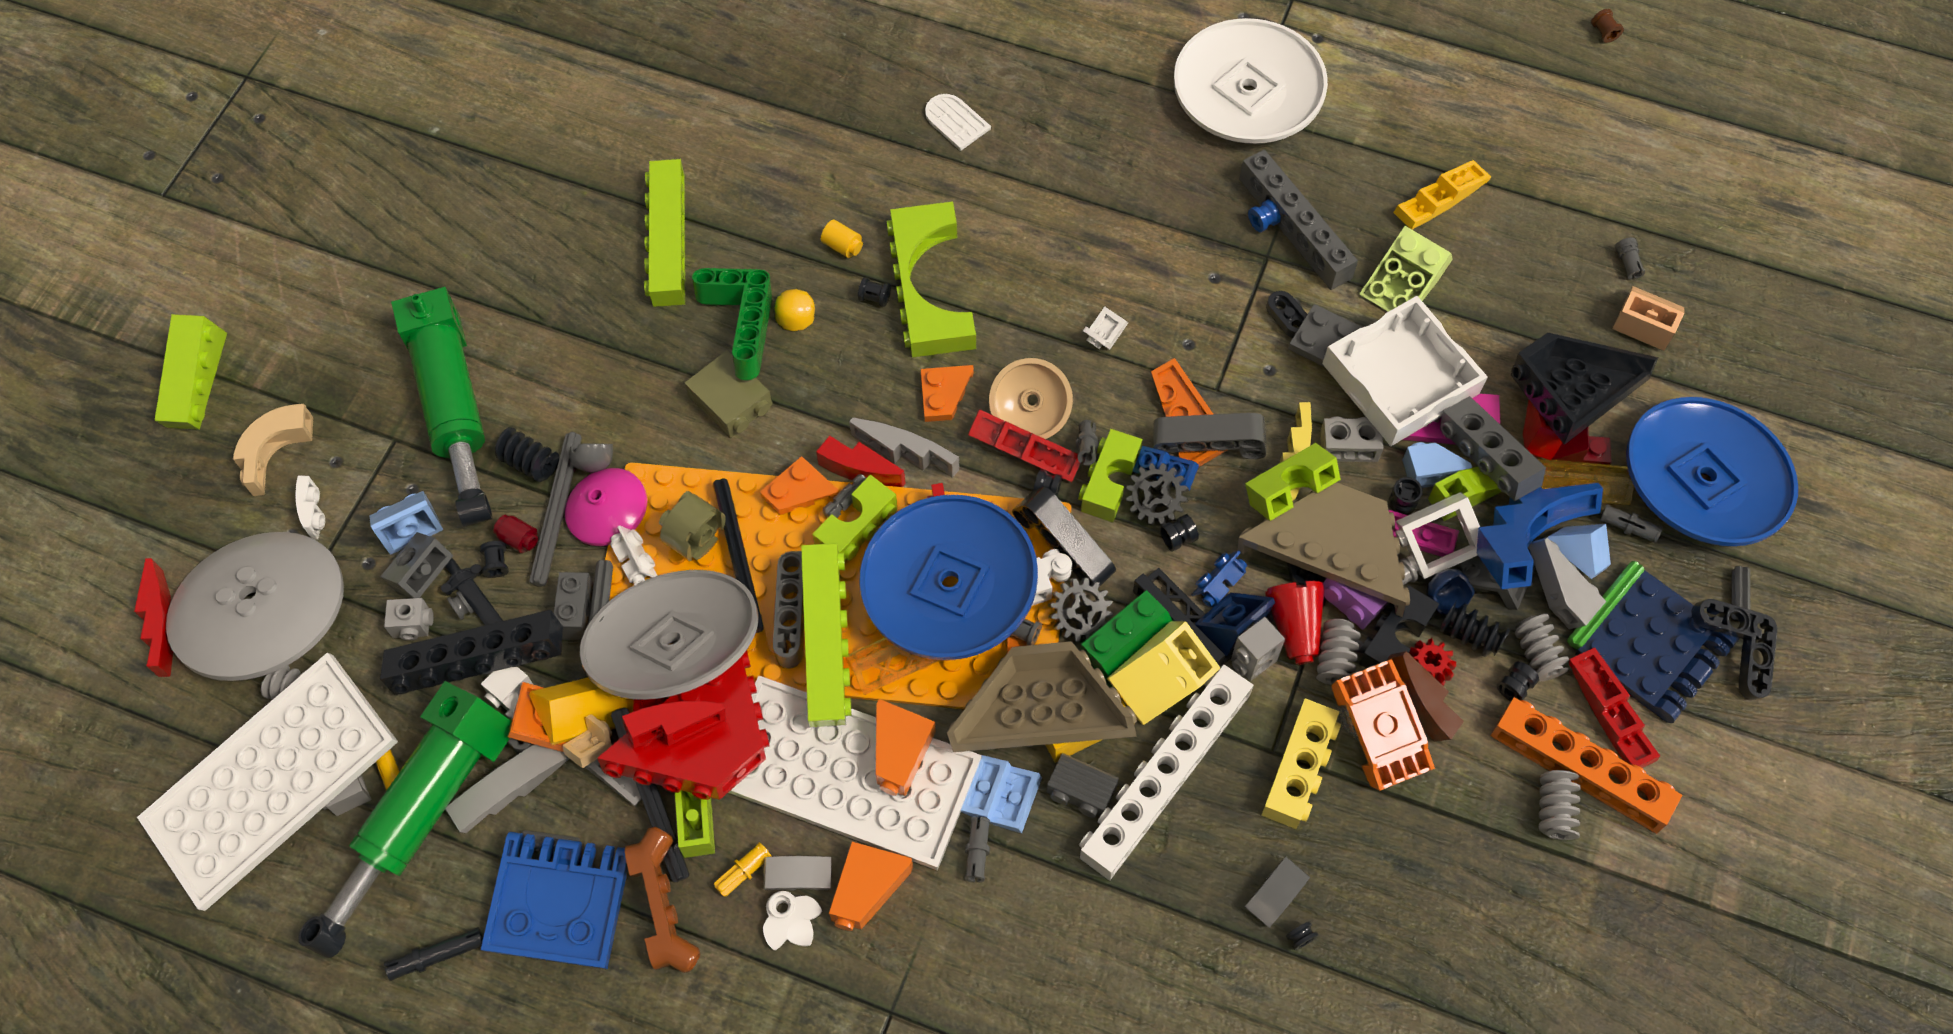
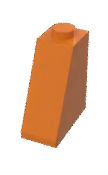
M879 699L876 713L877 784L887 794L896 796L899 793L906 796L936 733L935 722Z
M852 842L829 911L831 921L835 922L834 925L846 931H852L853 927L862 930L912 873V858Z

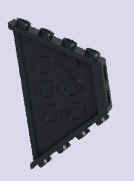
M1546 333L1518 353L1511 370V376L1565 445L1647 382L1659 357Z

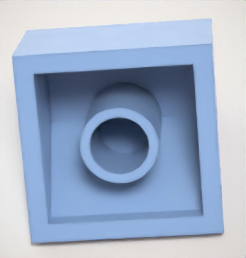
M424 491L408 495L404 500L391 506H385L369 516L372 530L390 555L402 550L416 532L432 536L443 530L433 506Z

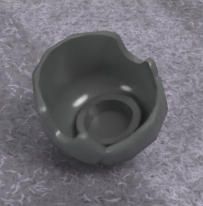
M584 443L579 444L578 448L570 446L569 459L572 465L587 473L606 469L610 465L613 456V444Z

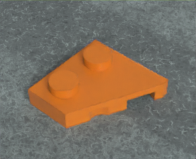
M973 365L921 369L925 422L953 419L957 411V405L965 394V388L969 379L973 377Z
M802 456L760 491L761 497L780 515L794 511L798 507L805 508L815 505L814 501L831 496V499H833L839 493V490Z

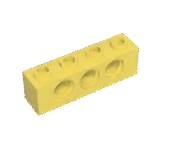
M1306 698L1304 699L1261 816L1297 829L1301 820L1307 821L1312 808V804L1307 803L1310 793H1317L1322 777L1317 775L1320 765L1326 767L1332 750L1327 749V745L1330 739L1336 740L1341 727V723L1336 722L1340 711ZM1306 734H1316L1320 741L1312 742L1307 738ZM1305 760L1310 764L1311 768L1302 769L1297 765L1296 761ZM1296 787L1300 791L1301 796H1291L1286 788Z

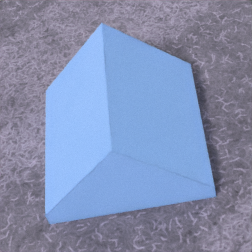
M1606 524L1566 526L1547 537L1558 545L1560 552L1571 563L1591 579L1603 572L1611 564Z

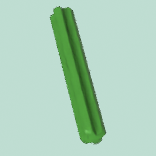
M1631 561L1602 596L1606 603L1586 626L1576 628L1569 636L1567 643L1575 650H1579L1644 572L1642 565L1636 561Z

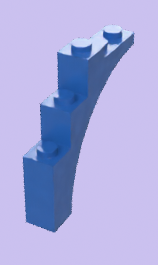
M1599 483L1549 489L1539 487L1516 501L1510 497L1509 505L1495 507L1493 526L1478 527L1476 553L1500 588L1510 589L1531 586L1534 560L1528 550L1529 545L1542 532L1561 522L1581 516L1599 514L1601 512L1603 487Z

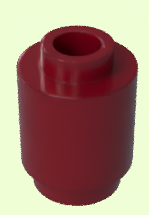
M502 515L494 525L493 533L497 535V539L520 553L532 550L538 542L537 529L514 515Z

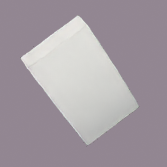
M298 476L296 483V507L299 520L309 536L314 540H318L320 530L325 526V515L317 506L320 491L309 476Z

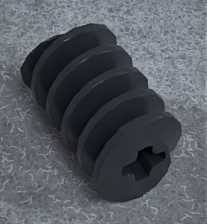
M508 427L501 433L495 447V455L498 460L505 462L510 467H514L519 472H523L526 476L532 477L537 482L547 480L555 472L560 457L558 452L552 453L548 446L543 447V444L539 441L534 442L533 438L530 436L525 437V434L522 432L516 433V429L513 427Z
M1455 602L1443 621L1440 632L1444 633L1449 628H1452L1450 636L1452 639L1462 634V645L1472 640V650L1474 652L1483 646V657H1487L1492 652L1495 656L1510 632V628L1506 627L1501 632H1498L1499 622L1495 621L1492 625L1488 626L1489 616L1485 615L1477 620V609L1467 614V604L1463 603L1456 608Z

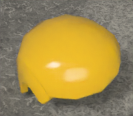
M799 289L782 292L775 302L776 322L786 330H804L814 321V300L806 291Z

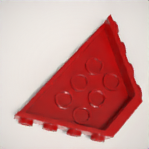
M747 650L729 669L715 679L690 691L670 696L662 703L680 701L722 703L725 707L726 720L668 746L664 736H661L634 749L626 733L597 758L602 771L613 778H621V776L633 778L635 782L642 785H650L651 783L661 785L670 792H690L695 797L703 800H709L710 798L720 800L766 760L764 748L770 747L766 728L760 730L758 721L763 720L760 703H753L751 694L757 693L753 675L748 677L746 675L745 668L751 667Z

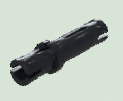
M476 927L421 949L419 946L415 947L408 954L385 961L384 966L387 967L385 971L388 979L393 981L415 971H419V973L424 972L426 967L480 948L483 942L480 928Z

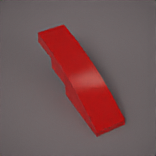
M980 409L967 434L1050 473L1062 475L1064 479L1070 482L1073 481L1080 466L1077 453Z
M145 558L134 612L144 620L140 639L150 647L146 666L158 677H170L174 652L167 638L166 619L171 603V595L164 571L152 558Z
M1592 648L1569 659V665L1585 698L1622 760L1641 768L1658 761L1660 754L1643 733L1645 724L1628 703L1629 693L1597 649Z

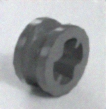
M460 591L456 592V597L447 598L461 620L464 619L466 613H474Z

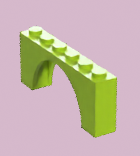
M953 201L890 209L891 220H887L886 223L888 236L894 237V242H890L891 257L897 258L898 263L893 264L895 280H900L901 286H896L898 302H904V308L900 309L902 325L907 324L908 331L903 332L905 348H911L912 358L976 349V332L972 312H953L930 304L918 294L910 280L914 265L927 250L941 242L957 238V221Z

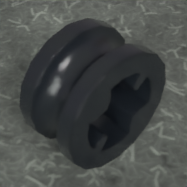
M1310 921L1298 926L1286 935L1288 940L1294 942L1292 946L1294 950L1306 946L1319 936L1317 932L1311 930L1312 924Z

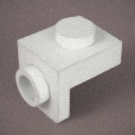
M1104 307L1091 327H1085L1083 331L1089 335L1087 341L1100 349L1103 345L1110 350L1128 322Z

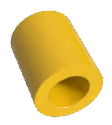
M834 219L825 226L821 234V242L847 258L853 255L856 256L863 246L862 236Z

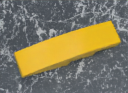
M1472 160L1441 174L1436 183L1420 189L1415 198L1397 205L1393 213L1412 230L1432 220L1487 183L1491 176Z

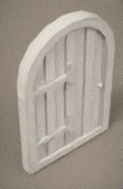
M937 95L931 98L926 105L925 114L928 122L960 151L991 130V126L954 95Z

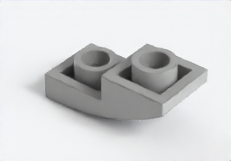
M765 857L763 889L794 891L796 889L829 890L831 889V857Z

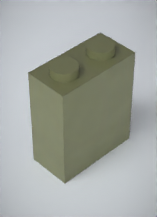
M728 350L685 382L688 397L730 438L746 430L749 423L758 416L765 415L773 405L770 391L756 378L752 380L737 378L733 355Z

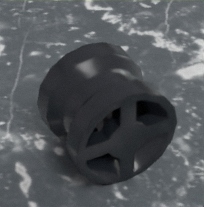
M1040 469L1033 491L1046 487L1058 497L1063 476L1059 474L1052 476L1045 470Z

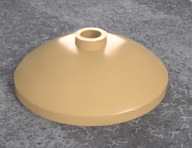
M1038 358L1020 359L1003 368L993 381L989 395L990 411L995 417L1047 439L1059 432L1069 419L1073 406L1072 389L1064 373L1054 364ZM1030 395L1037 396L1038 402L1036 405L1032 406L1029 404L1028 398Z

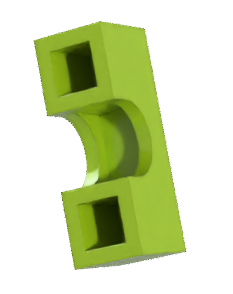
M1110 429L1107 438L1102 437L1097 453L1100 454L1099 459L1091 464L1088 477H1091L1088 485H1082L1078 500L1082 501L1081 512L1112 523L1114 522L1123 499L1124 486L1112 482L1108 476L1116 472L1132 476L1134 466L1141 451L1143 439Z
M1314 443L1248 481L1245 485L1250 506L1271 521L1294 507L1291 490L1307 487L1319 493L1341 479L1337 458L1317 443Z
M869 475L851 494L853 507L861 515L854 521L844 522L831 514L812 534L814 544L837 543L839 553L844 552L845 561H850L856 556L863 542L871 540L878 527L896 513L898 507L896 494L872 475Z

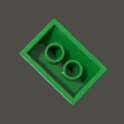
M1146 590L1083 642L1081 650H1084L1088 655L1093 669H1100L1105 678L1106 685L1110 688L1112 685L1107 678L1173 620L1168 611Z

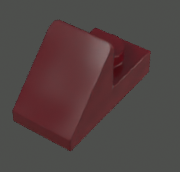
M1587 427L1565 445L1562 443L1552 458L1551 463L1608 468L1612 463L1610 438L1589 436V427Z

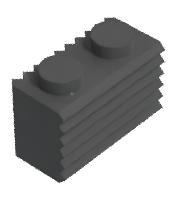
M1062 753L1048 782L1047 793L1051 795V799L1059 804L1067 805L1069 802L1079 807L1078 810L1088 817L1095 818L1096 815L1100 817L1112 799L1118 786L1119 778Z

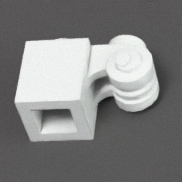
M1058 549L1046 552L1042 559L1040 557L1036 558L1038 585L1032 606L1052 599V585L1049 581L1051 577L1057 582H1065L1071 576L1072 561L1069 556L1060 553Z
M510 667L492 672L481 685L487 692L484 696L485 699L495 708H498L500 705L507 710L506 717L512 721L522 682L533 683L528 675L518 667Z

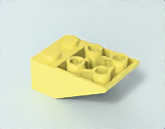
M1170 621L1107 679L1127 706L1133 710L1140 723L1145 725L1201 687L1220 669V666L1186 621Z

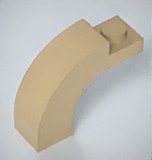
M305 404L288 405L269 411L256 419L240 437L234 451L233 460L241 469L240 480L242 485L253 496L265 494L267 463L278 449L292 443L312 441L313 416Z

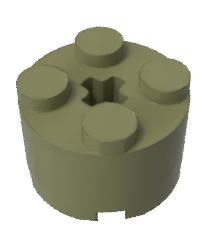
M686 491L674 508L665 511L660 517L659 524L662 526L660 538L663 543L687 560L692 561V557L698 560L706 555L715 545L718 538L714 535L718 528L723 530L726 518L724 513L698 495Z

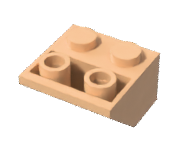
M1632 286L1612 329L1665 351L1684 315V307Z

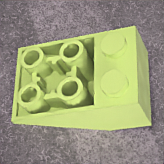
M1404 226L1360 292V295L1387 312L1415 296H1418L1423 301L1453 260L1452 254Z

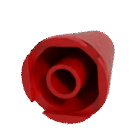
M1306 581V586L1296 585V582L1268 588L1265 591V597L1274 598L1275 604L1271 609V614L1278 632L1285 638L1283 645L1289 660H1295L1296 665L1313 663V658L1319 656L1324 600L1323 582Z

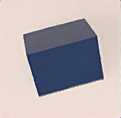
M1230 592L1199 619L1195 625L1227 657L1234 651L1237 638L1264 617H1268L1275 601L1273 597Z

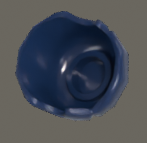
M1446 569L1437 573L1428 583L1427 596L1439 603L1436 610L1440 614L1448 615L1455 602L1456 608L1463 603L1468 605L1475 590L1463 572L1458 569Z

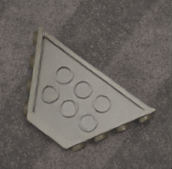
M1336 482L1319 493L1312 490L1309 495L1301 500H1293L1294 507L1271 521L1265 518L1263 523L1254 528L1249 527L1240 534L1237 551H1240L1241 554L1255 549L1394 604L1396 615L1403 617L1405 606L1410 604L1409 590L1403 587L1402 582L1405 578L1403 562H1398L1397 555L1400 553L1399 538L1394 537L1392 531L1395 529V517L1393 512H1389L1387 501Z
M1070 641L1012 647L1007 655L1001 658L991 676L985 679L975 697L969 700L959 718L950 725L947 735L953 752L1137 737L1134 726L1137 719L1129 706H1123L1116 689L1113 686L1109 688L1106 685L1105 678L1100 669H1093L1084 650L1079 651Z

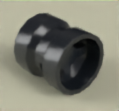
M1410 477L1400 478L1396 481L1389 497L1390 508L1395 512L1405 515L1414 512L1422 496L1423 489L1421 484Z
M1188 514L1178 517L1174 523L1167 522L1160 526L1161 537L1167 548L1172 552L1181 548L1182 543H1193L1199 539L1196 525Z
M1517 661L1508 670L1509 675L1503 676L1497 683L1498 691L1509 701H1512L1514 697L1518 700H1524L1528 695L1527 690L1533 689L1539 681V676L1533 668Z

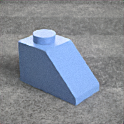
M1415 443L1407 448L1402 459L1407 477L1417 480L1422 488L1434 486L1435 483L1458 471L1472 468L1470 462L1437 443Z

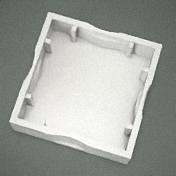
M1418 296L1387 312L1377 322L1359 328L1328 346L1322 363L1390 446L1440 418L1443 410L1469 396L1473 398L1479 395L1488 378L1466 351L1449 337L1440 321Z

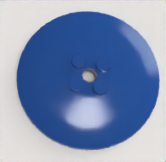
M1680 397L1661 402L1649 409L1638 420L1631 431L1627 443L1626 460L1632 483L1646 505L1661 520L1677 531L1709 544L1745 546L1763 541L1774 535L1791 517L1798 498V480L1793 462L1779 439L1763 423L1747 412L1714 399ZM1701 474H1707L1712 481L1703 479Z
M967 495L934 496L922 499L899 510L877 530L869 542L860 569V591L863 604L877 630L898 648L910 654L934 660L968 658L988 651L1003 642L1024 621L1033 604L1038 585L1036 554L1033 544L1023 527L1013 516L999 506ZM948 576H954L958 579V583L953 587H945L942 584L943 580Z

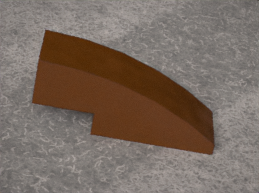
M1407 651L1391 654L1387 660H1393L1401 680L1406 685L1423 730L1434 742L1451 740L1464 721L1443 702L1449 691Z

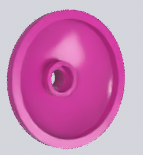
M607 468L594 472L581 480L568 497L565 506L567 527L578 540L592 546L610 545L612 542L611 537L620 533L619 525L635 530L642 521L647 508L646 490L641 481L627 470Z

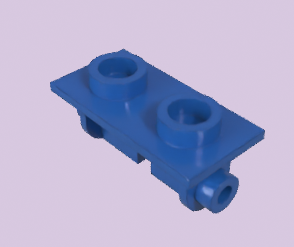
M1241 552L1223 553L1214 562L1215 569L1210 574L1208 572L1205 573L1196 582L1198 587L1191 595L1202 594L1204 596L1202 601L1208 607L1217 605L1229 592V589L1222 582L1225 580L1232 587L1246 573L1247 564L1245 561L1236 559Z

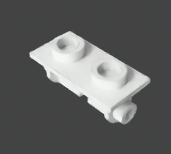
M619 525L620 533L611 537L612 542L610 545L620 562L625 561L627 558L630 559L622 565L629 582L637 585L640 582H644L646 576H658L653 568L655 567L654 560L645 552L641 545L643 544V539L639 533Z

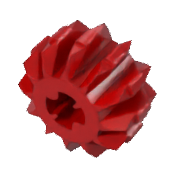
M1432 638L1428 639L1426 644L1421 640L1417 641L1414 647L1410 648L1409 654L1444 686L1445 681H1450L1454 676L1452 670L1456 667V661L1451 660L1453 650L1444 651V642L1439 643L1437 646Z

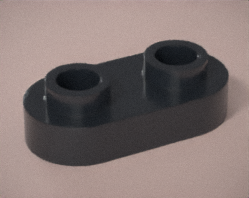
M1275 291L1268 298L1266 304L1267 312L1284 333L1293 338L1308 314L1288 292Z

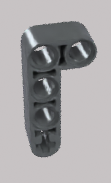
M1258 413L1160 417L1154 420L1153 448L1166 451L1167 453L1239 449L1243 458L1261 459L1266 456L1265 420L1263 415Z
M790 551L782 554L777 564L773 650L778 664L788 669L799 665L803 656L804 603L802 551ZM789 567H798L795 572L786 571ZM789 593L797 594L793 599L784 598ZM787 620L796 621L792 626H783V623ZM786 640H787V641H790L791 647H792V648L789 649V653H786V651H787V643H786Z

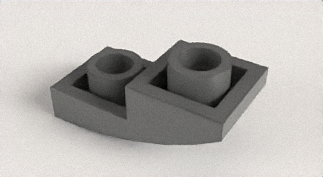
M1285 856L1245 904V907L1270 928L1300 892L1310 876Z

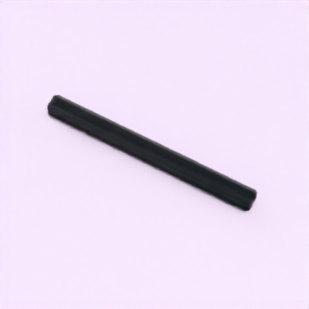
M722 478L715 480L713 487L719 511L724 513L726 518L723 529L735 579L744 584L754 598L758 610L756 633H760L764 630L737 515L728 480Z
M620 708L611 713L619 739L626 734L622 716L630 713L627 708ZM636 782L651 826H655L673 837L674 842L664 857L671 880L673 882L685 880L689 877V871L678 847V841L657 785L653 783L642 785Z

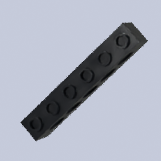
M550 609L387 649L383 653L380 680L394 695L427 687H435L436 685L443 684L444 681H460L481 674H489L510 667L547 660L548 658L562 655L563 625Z

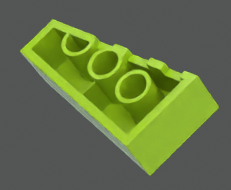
M171 314L155 421L167 428L200 430L202 420L204 419L205 409L227 336V332L205 316Z

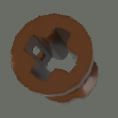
M1611 9L1599 11L1591 20L1593 27H1597L1601 32L1604 43L1616 40L1624 32L1623 26L1617 24L1614 20Z

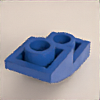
M1142 446L1133 472L1141 475L1140 467L1147 472L1150 470V463H1153L1156 469H1159L1160 465L1165 463L1167 472L1174 467L1177 470L1175 478L1181 475L1185 478L1180 485L1187 486L1190 491L1199 464L1195 461L1172 456L1166 451ZM1153 476L1149 479L1158 481L1162 476Z

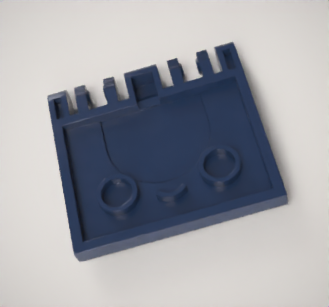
M1644 570L1575 655L1577 656L1592 648H1596L1631 697L1665 722L1674 723L1681 714V711L1686 708L1687 703L1678 693L1667 689L1671 686L1686 697H1694L1697 694V689H1700L1712 675V669H1716L1720 664L1718 657L1706 649H1701L1702 645L1715 652L1718 656L1725 657L1740 638L1698 626L1691 614L1694 605Z

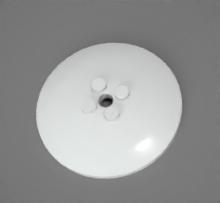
M1260 19L1227 20L1203 29L1183 47L1174 70L1176 96L1186 114L1206 131L1221 138L1242 143L1273 142L1301 131L1314 120L1321 110L1328 86L1324 63L1316 49L1304 37L1283 25ZM1243 86H1253L1255 89L1246 90Z

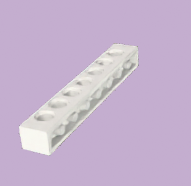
M1223 665L1218 673L1216 672L1204 683L1206 688L1201 695L1196 692L1186 706L1189 708L1188 712L1184 717L1181 715L1176 717L1169 728L1172 731L1166 740L1163 738L1159 739L1152 749L1154 756L1148 763L1143 761L1134 773V776L1137 778L1131 786L1125 784L1116 796L1118 802L1114 808L1110 809L1107 807L1098 819V823L1101 825L1094 833L1089 831L1079 844L1082 848L1080 859L1109 881L1249 698L1254 685L1226 665ZM1217 696L1222 698L1225 703L1217 705L1210 698ZM1203 719L1208 726L1198 727L1193 723V720ZM1184 741L1190 745V749L1180 750L1175 743ZM1167 764L1173 769V772L1164 774L1159 771L1158 766ZM1149 787L1154 790L1155 795L1153 797H1145L1140 793V789ZM1130 810L1136 813L1138 818L1134 821H1127L1121 814L1124 811ZM1113 834L1119 838L1120 842L1116 845H1109L1103 840V837Z

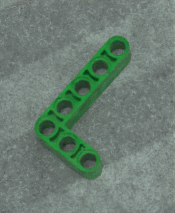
M701 268L696 270L692 275L697 302L711 305H740L732 349L735 375L741 380L756 378L760 373L772 302L769 273L760 269Z

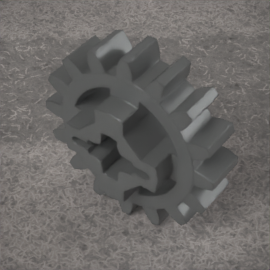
M1150 463V470L1147 472L1140 467L1141 476L1138 478L1132 475L1131 479L1135 484L1134 486L1129 485L1126 488L1132 492V495L1126 498L1128 502H1134V505L1130 508L1131 512L1140 511L1138 519L1142 521L1148 517L1150 525H1153L1156 519L1163 525L1166 522V517L1175 521L1174 513L1176 511L1184 512L1180 504L1188 503L1189 501L1188 498L1182 496L1183 493L1189 491V488L1180 485L1185 478L1182 475L1175 478L1177 470L1173 467L1167 472L1165 463H1162L1159 469H1156L1155 465ZM1162 476L1158 481H1147L1150 477ZM1172 483H1174L1176 488L1175 499L1170 494ZM1140 489L1144 491L1145 495L1143 505L1139 499ZM1154 489L1157 491L1161 489V493L1164 495L1163 498L1154 499L1153 494H1151ZM1166 506L1169 508L1163 512L1153 513L1157 507Z
M1073 578L1070 579V587L1066 583H1061L1062 592L1052 593L1057 600L1056 603L1048 604L1049 607L1055 609V613L1050 614L1049 618L1057 619L1058 622L1053 628L1055 630L1063 628V637L1067 638L1072 633L1073 641L1079 642L1081 635L1086 641L1091 637V633L1094 634L1099 630L1100 626L1103 627L1107 623L1105 617L1113 616L1112 612L1107 611V606L1113 604L1112 601L1104 600L1108 591H1098L1100 583L1093 582L1089 586V579L1082 578L1079 585L1078 580ZM1083 590L1091 593L1096 600L1091 601L1086 598ZM1069 595L1070 600L1066 607L1063 608V603ZM1080 605H1085L1086 610L1082 612V615L1076 614L1075 609L1079 608ZM1098 612L1097 619L1092 624V618ZM1065 619H1072L1073 621H1075L1076 627H1078V629L1071 627L1065 621Z

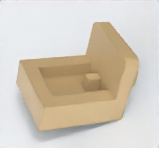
M592 714L585 717L588 730L563 745L564 754L581 768L597 760L603 752L612 746L610 727L605 721L598 720Z

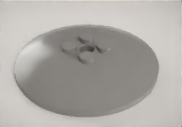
M269 532L252 535L232 542L201 561L185 577L175 592L166 619V633L171 649L187 668L211 679L225 681L246 680L275 672L296 661L311 650L333 624L342 604L344 593L341 569L334 556L324 545L310 537L297 533ZM256 592L251 599H244L248 594Z
M684 570L662 574L626 589L598 611L588 624L580 645L581 662L589 679L597 687L612 695L643 700L678 695L715 679L729 669L744 654L757 630L758 610L754 598L747 587L737 579L726 574L707 570Z

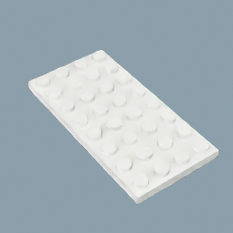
M327 652L137 818L197 909L206 911L398 741L336 658Z
M758 676L755 682L757 693L751 694L753 703H760L763 720L758 721L760 730L766 728L770 747L764 748L766 760L728 793L875 848L910 857L913 862L938 871L982 755L971 751L953 752L951 744L933 738L906 796L899 793L896 796L887 794L880 789L876 779V717L851 709L852 716H846V725L810 727L808 723L807 692Z

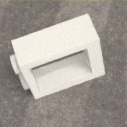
M1462 493L1455 494L1396 521L1399 530L1395 531L1399 538V543L1402 547L1406 546L1410 553V556L1406 557V559L1409 560L1411 566H1414L1424 579L1478 555L1476 552L1478 527L1480 525L1468 497ZM1456 511L1469 545L1426 564L1412 530Z

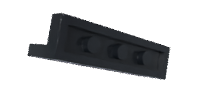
M1160 568L1156 569L1148 577L1143 573L1135 579L1133 593L1139 597L1147 590L1168 611L1173 621H1186L1220 668L1231 659L1233 652L1226 657L1193 623L1201 619L1205 613ZM1159 579L1166 586V595L1153 583L1154 581ZM1173 602H1182L1186 606V615Z

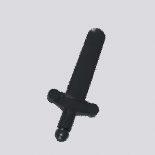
M451 558L445 566L451 577L441 586L443 594L448 596L452 592L459 590L484 625L503 621L473 580L482 574L481 566L475 564L472 567L461 569L456 561Z

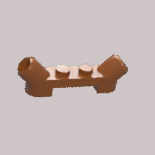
M654 826L648 828L641 842L625 846L627 867L630 876L639 877L643 875L657 934L645 938L652 967L658 970L672 966L682 973H687L694 968L701 953L698 947L679 937L676 933L674 924L678 923V916L674 905L669 904L667 893L671 891L667 875L662 874L660 866L674 841L670 834Z

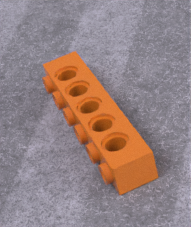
M1515 697L1505 709L1490 735L1549 771L1563 770L1579 775V778L1571 780V782L1579 784L1581 790L1656 834L1668 824L1682 797V794L1675 791L1674 787L1669 783L1654 779L1647 775L1643 768L1634 764H1628L1618 758V755L1612 750L1597 746L1590 742L1586 735L1580 732H1573L1563 726L1557 718L1546 716L1535 710L1531 703L1518 700ZM1525 726L1532 727L1537 735L1527 732ZM1552 742L1560 743L1564 751L1557 750ZM1580 758L1587 759L1592 767L1585 766ZM1608 774L1616 776L1620 784L1612 782ZM1637 790L1644 792L1648 801L1641 799Z

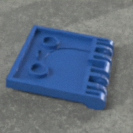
M509 832L505 840L481 950L608 969L628 873L625 848L618 847L615 854L614 846L607 845L602 854L600 869L591 868L596 854V845L594 843L586 844L581 866H578L582 852V842L558 839L553 862H550L553 854L554 839L545 837L539 860H534L531 857L535 847V836L526 834L524 838L522 833Z

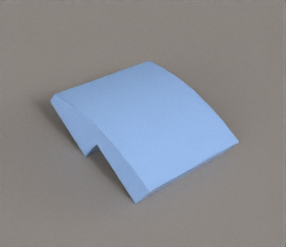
M982 755L961 812L971 817H978L979 820L980 817H986L990 819V824L1022 833L1042 777L1037 772L1013 767L1008 761Z

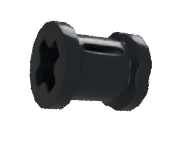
M864 277L859 285L858 300H870L879 303L881 307H885L890 297L891 284H878Z
M489 541L480 546V553L484 555L485 566L482 568V574L485 577L497 578L508 574L509 569L504 559L506 544L504 542Z

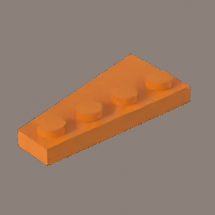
M1175 358L1151 371L1165 417L1213 415ZM1227 450L1178 452L1180 458L1195 461L1200 467Z

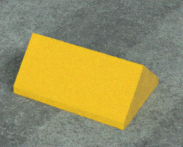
M589 677L530 691L529 693L551 745L570 741L587 731L585 717L590 714L600 721H605L610 729L613 730L616 728L611 717L612 712L620 708H627L630 713L633 712L634 699L622 698L607 693L597 687Z

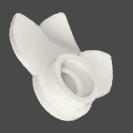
M779 891L771 895L766 904L769 917L763 926L764 937L769 947L777 950L787 939L798 946H810L814 934L810 920L822 913L819 904L809 896L794 897L786 891ZM781 903L788 905V909L784 913L777 911V907Z

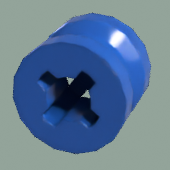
M1268 199L1262 202L1260 207L1254 206L1248 211L1249 220L1258 232H1263L1269 225L1274 226L1281 221L1277 206Z

